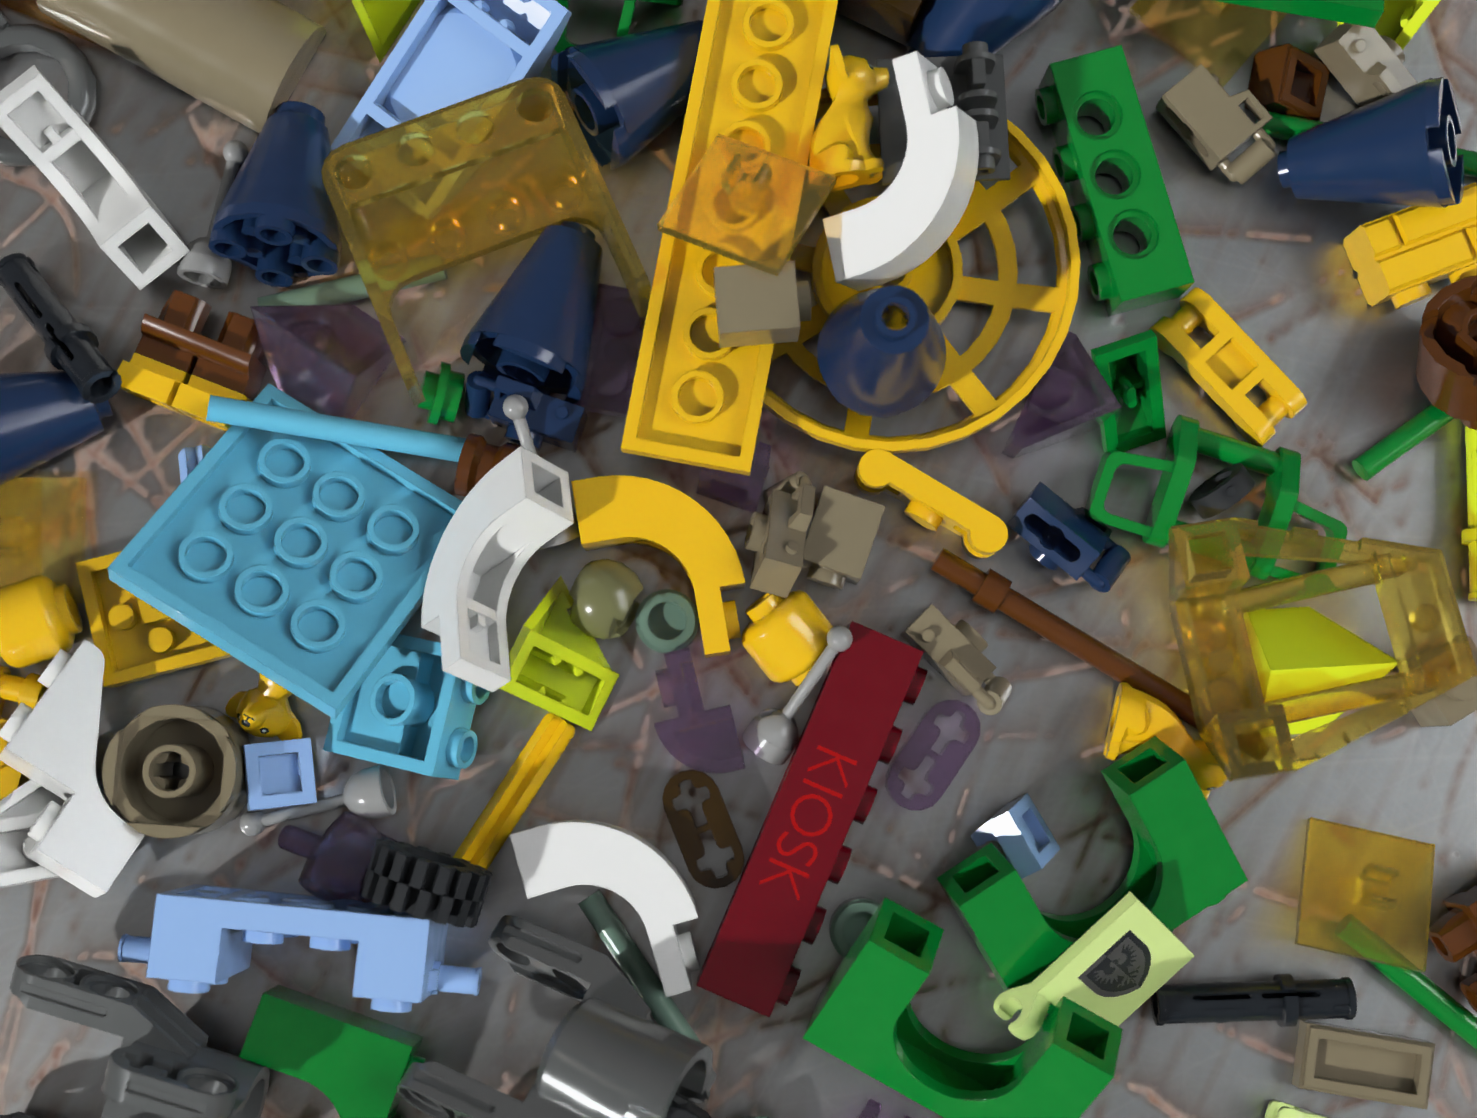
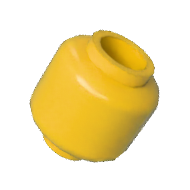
M36 575L0 587V657L9 666L24 668L54 658L60 649L67 653L71 650L75 639L74 634L81 633L83 626L75 598L66 584L57 586L52 579L43 575Z
M792 591L787 598L765 593L745 611L751 621L742 632L741 642L771 681L783 683L791 680L795 686H799L828 645L827 634L833 628V625L804 591Z

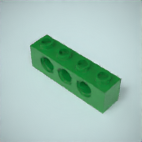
M1122 45L1049 64L1039 88L1035 90V104L1041 123L1044 126L1050 125L1057 147H1054L1052 150L1053 165L1059 182L1061 184L1068 183L1074 202V205L1070 208L1076 223L1078 242L1086 241L1092 264L1088 266L1087 273L1090 289L1095 300L1104 301L1108 317L1179 298L1195 281ZM1091 116L1096 118L1102 124L1105 134L1091 135L1085 132L1078 123V117ZM1100 173L1113 175L1120 182L1122 193L1109 194L1104 192L1098 186L1095 175ZM1125 231L1132 234L1139 242L1140 253L1129 254L1120 250L1114 241V232Z

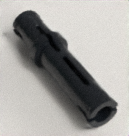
M13 253L1 259L0 286L4 288L24 318L44 342V352L50 363L58 370H63L68 374L79 389L80 395L84 400L97 404L111 399L121 388L122 379L120 374L111 367L98 350L99 342L94 332L86 324L76 321L60 297L37 270L29 256L26 257L23 253Z
M1276 974L1272 981L1164 984L1151 996V1008L1156 1026L1183 1023L1277 1021L1280 1027H1294L1297 1025L1298 1020L1341 1018L1353 1020L1357 1012V998L1355 987L1350 977H1341V979L1294 980L1291 974Z

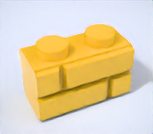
M1476 182L1464 186L1463 198L1460 204L1449 205L1446 208L1410 206L1362 224L1343 239V247L1353 270L1358 273L1357 280L1367 304L1373 307L1392 300L1395 309H1400L1433 294L1429 286L1447 278H1449L1452 284L1465 277L1477 276Z

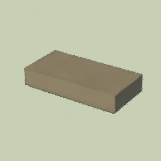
M1300 1020L1291 1084L1300 1089L1427 1110L1435 1044L1427 1040Z

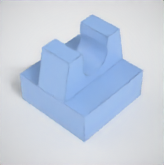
M311 737L245 744L242 746L248 811L317 803Z
M1028 793L1007 803L970 835L977 847L991 840L999 842L1006 854L1005 858L1016 869L1021 879L1041 870L1061 849Z

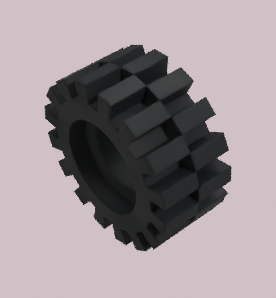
M377 839L360 893L364 898L372 899V902L378 905L390 906L391 910L400 913H410L412 917L423 920L427 918L435 923L444 925L449 923L455 927L464 928L466 926L474 928L477 925L493 874L479 865L470 864L469 861L453 858L451 855L443 852H434L426 847H415L400 841Z

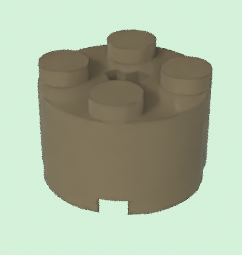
M166 704L148 708L139 713L123 730H119L110 741L102 766L105 794L111 805L115 806L128 821L126 823L144 835L155 838H179L211 832L236 819L247 802L242 746L251 744L249 735L241 728L239 723H236L227 715L207 707ZM174 763H183L189 766L187 779L173 776Z

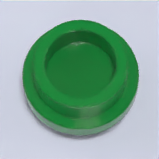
M441 361L437 373L425 371L417 407L428 410L427 423L437 425L439 419L454 422L462 396L465 373L452 371L451 363Z

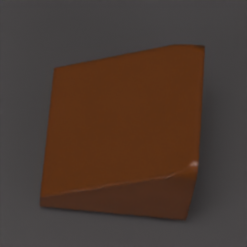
M1288 43L1259 51L1255 55L1248 90L1267 111L1320 121L1330 70L1322 61Z

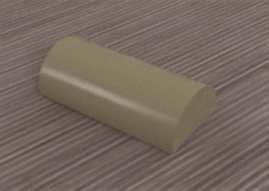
M36 0L37 6L42 13L259 134L268 117L275 113L277 105L288 101L326 34V29L277 0Z

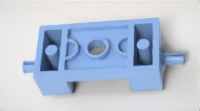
M193 884L156 894L151 937L123 934L117 953L118 961L121 963L148 964L146 977L168 979V990L208 993L210 992V985L227 984L229 977L250 968L253 943L283 944L284 938L299 937L300 935L310 936L309 947L319 950L348 951L351 948V944H358L352 997L370 998L371 1009L392 1013L411 1012L412 1003H422L431 994L438 995L439 992L479 996L482 980V967L471 968L444 965L448 923L444 925L435 923L431 919L424 918L423 920L412 917L410 913H400L391 910L390 906L378 905L371 900Z

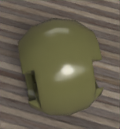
M610 559L590 561L583 567L572 585L569 595L575 600L572 607L567 609L572 623L588 636L602 640L620 638L627 632L636 617L640 603L635 599L639 592L644 590V587L637 574L622 562Z

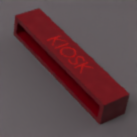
M851 621L847 626L853 636L852 644L847 650L838 652L830 665L697 977L696 986L769 1018L776 1002L787 1006L793 995L801 969L792 966L801 942L813 945L820 931L827 909L817 905L827 881L838 885L852 853V848L843 845L852 821L864 824L878 790L868 785L878 761L886 765L891 761L903 729L893 725L903 702L914 705L928 670L918 666L924 653L923 651L854 621Z

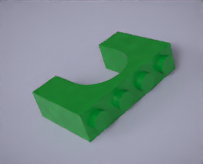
M1156 736L1101 771L1131 827L1134 851L1131 866L1119 888L1100 905L1073 915H1054L1039 910L1016 869L992 842L936 878L1004 991L1032 983L1130 891L1173 932L1176 927L1205 908L1218 904L1228 893L1248 881L1186 760ZM1051 1003L1048 1008L1047 1014L1050 1013L1052 1009L1055 1007Z
M884 897L820 993L803 1039L943 1118H1080L1114 1078L1123 1029L1063 996L1045 1018L1040 1030L1032 1038L1015 1049L1002 1053L982 1054L961 1050L943 1042L922 1025L916 1017L910 1001L930 975L944 929Z
M277 985L262 994L239 1056L240 1058L312 1084L329 1098L340 1118H394L401 1100L396 1087L411 1063H425L427 1061L426 1058L417 1055L423 1036L282 985Z

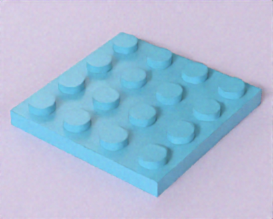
M270 383L253 400L255 403L315 412ZM232 425L107 568L109 580L336 720L421 606L426 579L435 551L447 525L462 501L375 448Z

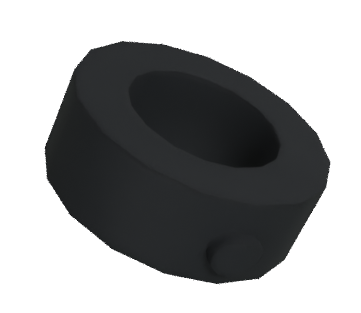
M1233 464L1216 473L1196 488L1190 495L1189 501L1203 519L1211 518L1239 502L1252 490L1256 482L1243 464Z

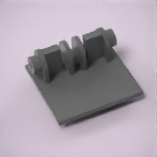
M973 41L962 46V55L925 57L937 68L942 67L948 75L953 90L954 104L947 107V109L957 106L976 121L979 138V159L975 182L1010 180L1003 54L994 55L988 52V44L986 42ZM876 59V67L888 68L890 74L888 87L878 92L877 98L880 156L884 161L885 170L882 171V185H891L898 175L905 158L907 127L892 59Z

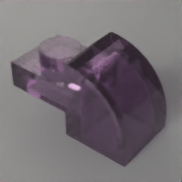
M689 647L664 653L667 668L655 671L664 708L676 705L679 714L677 718L654 723L656 732L664 747L678 761L698 771L727 773L745 769L730 705L705 711Z

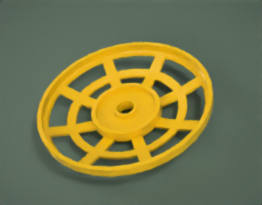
M826 88L821 91L816 120L823 117L832 104ZM877 93L868 101V106L878 105ZM1007 119L1009 158L1017 166V168L1010 172V180L998 181L987 190L979 181H976L969 203L949 238L931 257L914 270L905 274L904 279L895 285L909 288L917 293L928 306L939 325L946 319L956 301L993 306L981 334L962 355L957 353L943 334L946 345L945 367L938 385L932 392H938L950 385L973 414L955 424L926 433L888 437L869 435L872 416L860 415L849 408L847 410L844 430L823 424L794 409L767 386L763 403L766 409L784 423L816 440L853 451L868 452L872 449H883L891 454L927 451L964 440L997 422L1025 399L1051 367L1068 334L1078 299L1081 261L1076 223L1065 190L1047 159L1021 129ZM870 144V151L873 155L881 158L880 144ZM808 166L801 202L811 193L806 184L809 176ZM1032 188L1043 206L1053 236L1057 267L1055 287L1017 283L1018 265L1015 244L1002 210ZM844 190L822 194L815 193L829 216L858 208L878 197L873 196L852 203ZM982 224H985L995 250L998 271L997 281L963 276L962 256L957 242ZM824 228L816 247L793 242L790 261H795L796 270L811 273L812 290L817 305L811 308V321L800 322L798 342L774 344L771 362L787 354L795 365L814 380L827 386L820 372L817 357L810 353L803 343L821 332L828 316L844 300L860 292L883 286L878 285L857 291L837 283ZM1012 309L1051 313L1045 334L1031 361L1011 386L997 398H994L972 370L984 360L997 344L1009 321Z

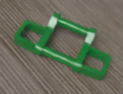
M1178 415L1172 424L1166 444L1165 460L1115 450L1105 452L1101 457L1084 510L1086 516L1092 520L1141 535L1142 541L1146 544L1164 548L1168 543L1243 567L1244 574L1266 580L1269 576L1317 591H1324L1329 587L1348 532L1343 522L1297 501L1301 467V454L1299 452L1284 447H1278L1273 451L1200 428L1199 420L1184 415ZM1197 453L1230 464L1241 463L1246 469L1266 475V497L1250 543L1177 520L1196 464ZM1129 464L1163 471L1145 524L1110 514L1105 510L1104 502L1114 472L1120 465ZM1293 513L1320 525L1326 533L1316 567L1312 573L1307 575L1275 566Z

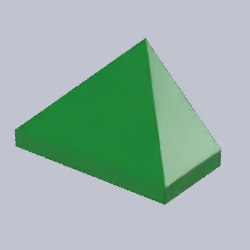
M1151 329L1091 349L1103 451L1115 450L1125 452L1166 438L1157 335Z

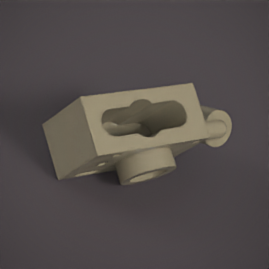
M1343 23L1336 27L1314 49V52L1359 107L1417 83L1403 65L1405 55L1401 47L1393 39L1379 35L1375 28Z
M1202 64L1164 93L1155 106L1210 171H1213L1218 166L1232 182L1238 181L1243 185L1277 156L1274 150L1275 142L1262 128L1273 118L1249 90L1229 96L1219 84V78L1214 73L1210 74ZM1244 103L1259 121L1254 124L1239 106ZM1253 137L1256 141L1231 162L1228 157Z
M798 471L765 489L763 492L765 502L763 512H754L751 516L744 542L745 549L755 551L750 582L751 589L787 598L802 569L806 532L813 517L816 487L812 486L810 478L802 471Z
M931 604L900 635L912 647L923 651L922 657L963 697L972 695L977 700V706L982 713L986 715L999 713L1011 695L1012 687L1006 678L995 676L992 673L997 667L982 654L988 647L987 642L967 622L960 619L954 626ZM983 682L986 684L984 688L981 686Z

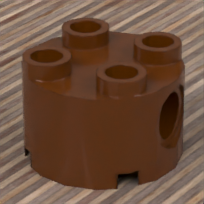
M1470 276L1443 287L1427 303L1419 330L1416 376L1420 389L1433 406L1453 418L1460 419L1466 427L1477 430V276Z

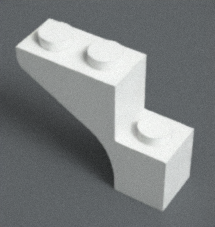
M84 639L73 655H70L63 649L58 651L37 680L48 688L33 709L21 702L2 727L0 737L8 743L0 753V761L65 800L62 806L51 800L32 825L27 835L37 840V842L26 857L92 897L97 898L107 893L145 835L133 829L111 809L97 783L95 764L105 659L99 648Z

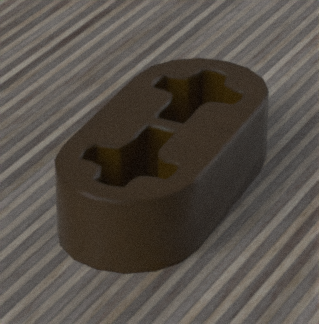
M690 769L679 772L671 777L666 784L662 800L665 813L688 871L694 880L704 887L714 889L727 887L736 881L742 872L745 859L742 845L720 790L713 778L703 771ZM691 779L695 788L706 786L709 790L710 798L702 802V809L708 823L696 827L688 808L677 810L674 806L673 799L681 794L680 783L685 780ZM711 830L716 845L720 849L730 846L734 852V857L726 861L727 873L722 876L716 877L712 868L701 870L697 863V860L705 855V847L700 834Z

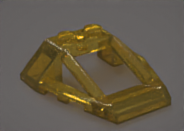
M1238 517L1171 526L1169 529L1170 616L1198 732L1229 782L1296 772L1477 676V668L1441 549L1362 537L1359 541L1320 536L1318 535L1319 530L1295 526L1291 531L1258 526L1257 520ZM1245 556L1345 564L1243 588L1250 579ZM1375 584L1399 674L1265 702L1243 613ZM1364 708L1291 738L1288 723Z

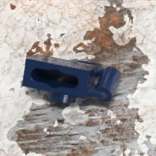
M473 371L468 375L464 405L465 413L468 416L476 419L486 418L491 420L493 425L507 429L504 438L521 446L513 420L509 419L503 412V402L508 396L513 394L521 395L528 402L529 408L525 417L535 449L539 451L542 443L546 442L576 453L588 420L584 407L543 394L533 386L498 375L497 379L492 378L484 371ZM491 391H493V392H494V398H493L492 404H491V406H490Z
M1040 481L1019 505L1007 525L1030 543V553L1046 568L1051 570L1061 568L1076 581L1082 577L1092 588L1099 592L1106 593L1110 591L1131 561L1130 553L1109 538L1113 530L1103 523L1088 518L1084 507L1074 509ZM1104 549L1106 552L1096 566L1091 569L1090 565L1099 557Z

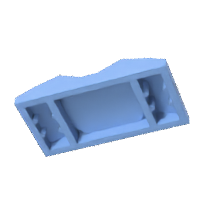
M425 0L332 143L331 149L425 220L433 222L481 165L496 131L513 106L539 78L572 12L556 0Z

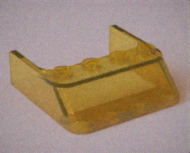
M530 77L518 80L343 144L333 150L324 160L321 171L323 184L413 405L426 400L393 321L391 308L395 296L403 287L414 281L539 235L547 226L560 225L563 221H572L588 224L598 230L609 247L639 317L642 318L647 315L651 294L650 281L569 101L560 86L550 79Z

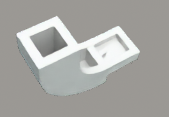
M918 51L892 59L907 127V150L898 175L892 184L873 201L858 208L823 219L836 282L857 291L897 279L914 270L931 257L949 238L959 223L974 189L979 159V138L976 121L957 106L947 109V107L954 104L953 90L948 75L942 67L937 68Z
M35 65L0 91V127L61 193L84 222L98 246L139 290H142L190 252L177 231L129 171Z
M522 446L490 469L459 505L435 551L426 579L422 601L421 628L440 636L442 671L490 692L498 690L511 681L506 614L514 583L526 562L542 545L574 524L568 472Z
M573 819L555 821L510 834L527 899L575 885L599 886L617 893L635 908L646 927L665 996H673L692 989L690 972L700 970V962L691 932L679 934L676 924L698 918L699 910L685 879L665 854L653 844L629 830L593 820Z

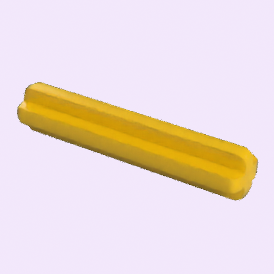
M550 712L543 717L453 858L469 861L470 864L479 865L485 868V870L488 869L575 735V727L571 723Z

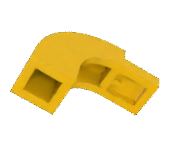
M609 475L571 481L580 540L583 548L586 551L620 545L640 544L656 548L671 556L687 573L693 586L705 658L730 654L729 640L741 638L735 600L722 602L721 592L745 588V578L736 550L716 519L688 495L669 485L648 478Z

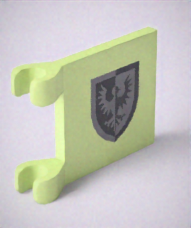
M1130 891L1032 983L1004 991L994 1001L993 1008L996 1014L1003 1020L1011 1019L1015 1012L1022 1009L1017 1020L1008 1026L1011 1034L1020 1040H1028L1040 1030L1050 1003L1056 1006L1063 996L1119 1026L1195 955Z

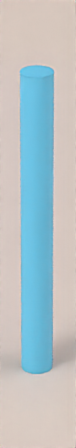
M210 395L206 421L453 462L459 461L466 438L214 395Z

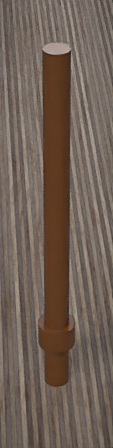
M942 548L930 569L971 593L970 601L992 614L996 610L1001 611L1119 683H1128L1131 687L1157 698L1166 704L1179 719L1214 740L1230 746L1233 751L1256 765L1260 766L1267 759L1272 749L1271 743L1010 588L1011 580L991 568L985 573L945 548Z

